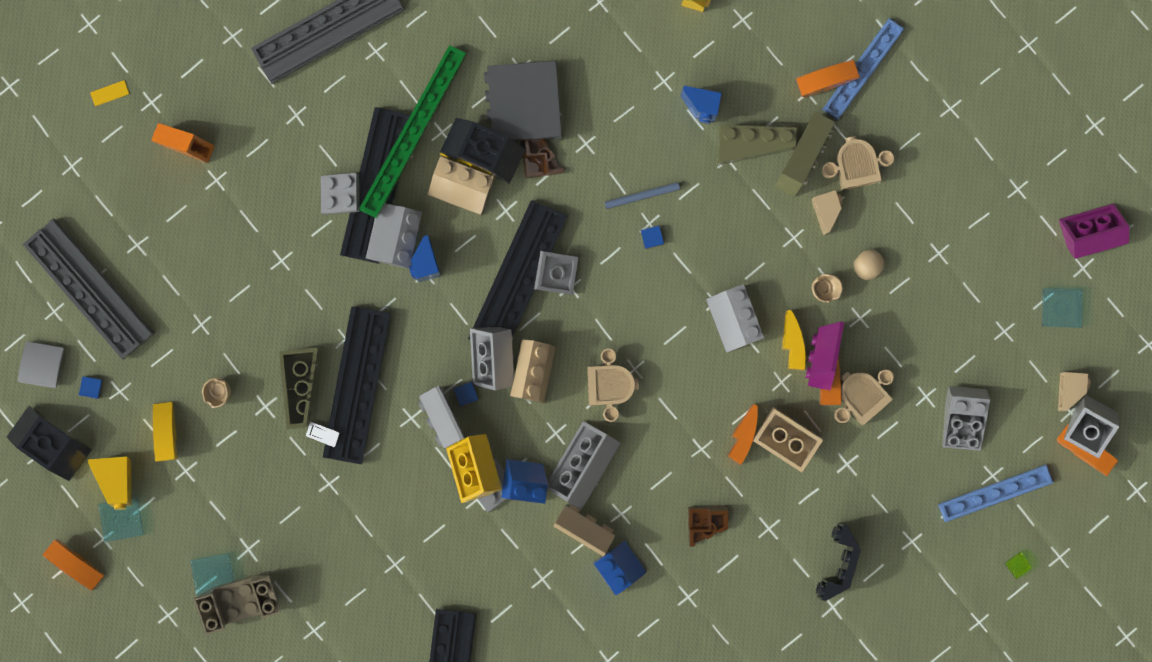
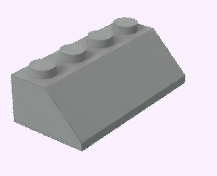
M583 421L547 482V489L582 510L621 443Z

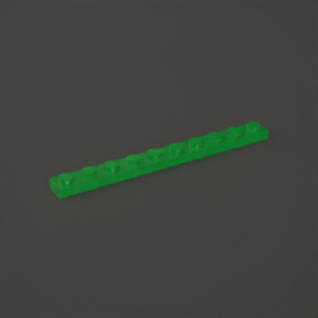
M450 45L448 46L361 204L360 211L378 219L466 58L465 52Z

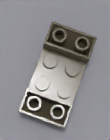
M252 575L215 586L194 598L205 635L224 630L226 624L261 614L262 618L281 613L270 576Z

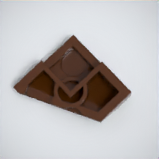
M545 139L520 141L521 146L526 149L522 157L525 178L564 173V169L560 168L554 159V153L548 149Z
M726 506L688 507L690 547H694L695 543L705 538L713 537L715 533H721L728 529V509Z

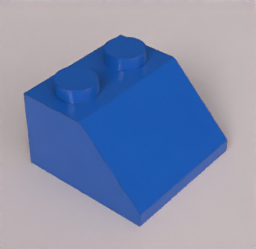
M683 86L681 98L693 116L699 119L701 123L710 124L714 122L718 114L721 93Z
M428 235L423 237L411 259L412 265L409 266L413 279L416 278L418 282L441 276Z
M506 459L501 498L545 504L548 483L544 465Z
M625 540L607 552L604 557L602 556L593 562L615 595L621 593L647 573Z

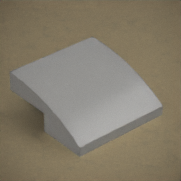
M26 342L20 363L18 382L57 388L65 349Z

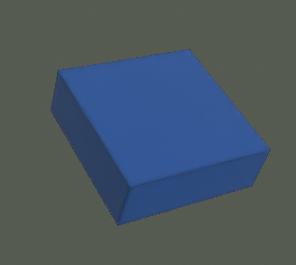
M659 226L641 230L645 249L664 245Z
M83 376L79 395L99 399L103 380Z
M472 382L454 388L460 407L478 400Z

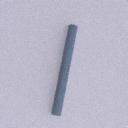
M678 182L604 203L606 209L676 191L680 187Z

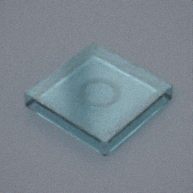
M1042 289V327L1082 328V290Z
M138 497L132 498V506H126V509L115 510L108 503L98 504L104 542L144 535Z
M230 553L190 560L196 597L215 586L234 581Z

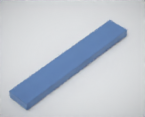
M890 18L886 21L856 62L860 78L839 86L822 109L824 112L838 121L904 28Z
M1043 465L941 502L938 506L944 522H948L1052 484L1053 480L1047 465Z

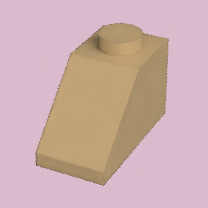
M836 190L811 199L823 236L831 231L842 209L843 201L840 194L836 193Z
M1060 373L1058 411H1067L1087 394V390L1090 389L1088 374Z

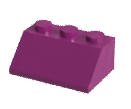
M1114 203L1059 219L1066 246L1074 259L1129 244V225Z
M840 321L819 327L818 334L813 335L812 345L815 346V349L810 351L808 361L812 362V365L807 367L805 378L809 379L808 386L831 391L844 322Z

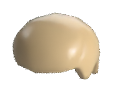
M873 249L863 251L854 261V271L858 277L864 280L875 279L884 269L883 257Z
M822 274L816 277L811 286L815 298L826 303L838 299L843 291L842 282L837 276L832 274Z
M218 377L209 379L203 385V400L211 408L222 407L229 401L231 396L229 384Z

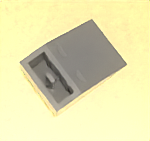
M948 386L945 403L943 448L981 451L990 404L987 389Z

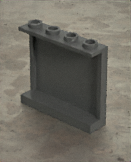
M556 61L487 66L488 72H484V80L489 85V90L485 91L486 102H490V109H487V121H491L492 128L489 129L509 137L513 141L548 138L561 140Z

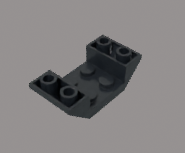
M455 118L440 153L455 160H458V158L492 173L493 177L510 184L526 149L509 137L474 121Z
M31 406L27 407L7 435V439L18 450L48 471L67 481L72 479L92 451L91 448L80 440L70 437L47 421L43 414Z
M838 523L837 527L834 526L831 537L834 538L833 542L845 545L847 549H844L841 555L843 563L836 573L837 583L822 579L817 584L815 593L818 594L817 598L823 601H827L851 587L861 550L847 525Z

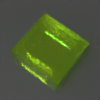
M1018 552L1004 563L1015 579H1018L1032 569L1021 552Z

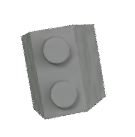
M1084 395L1074 409L1064 439L1099 458L1119 428V413Z

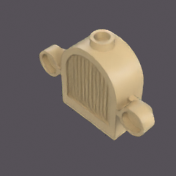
M853 136L845 139L846 143L837 152L835 163L828 162L822 167V174L826 178H833L838 173L841 191L877 184L882 181L878 165L883 167L890 166L894 161V155L890 151H883L876 157V153L869 143Z
M605 349L601 353V360L605 363V366L587 367L589 406L606 405L607 408L603 412V417L608 422L615 421L619 416V412L614 405L624 403L632 396L634 390H639L638 378L634 379L632 374L624 367L612 366L616 359V353L612 349Z
M881 370L876 380L866 373L850 374L847 371L840 377L842 381L841 403L845 408H838L835 411V420L839 423H846L849 421L851 413L860 425H865L893 400L881 387V385L892 383L894 379L893 373L890 370Z

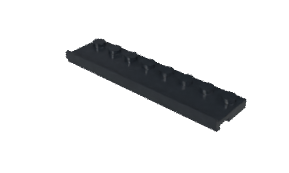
M378 107L374 108L359 172V206L363 203L410 117L409 114L384 110ZM399 180L386 204H394ZM362 211L349 214L340 256L380 264V262L366 259L375 217Z
M534 200L530 201L473 328H506L511 330L513 338L535 290L540 251L552 252L568 217L567 215L541 205Z
M351 306L328 425L329 429L339 432L335 447L325 444L323 458L363 465L391 313Z
M436 608L429 662H471L477 613Z

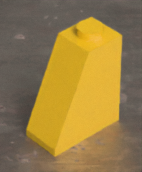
M128 457L88 459V464L107 503L114 507L115 510L126 509V506H132L131 460Z

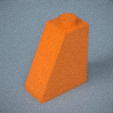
M160 123L157 124L151 140L163 147L205 163L209 162L214 149L213 144L194 134Z

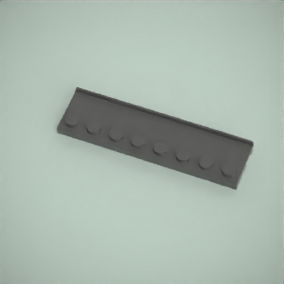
M337 0L255 45L251 50L270 83L274 84L402 13L404 9L399 0Z
M55 218L51 219L46 226L39 229L23 243V246L122 360L155 334Z

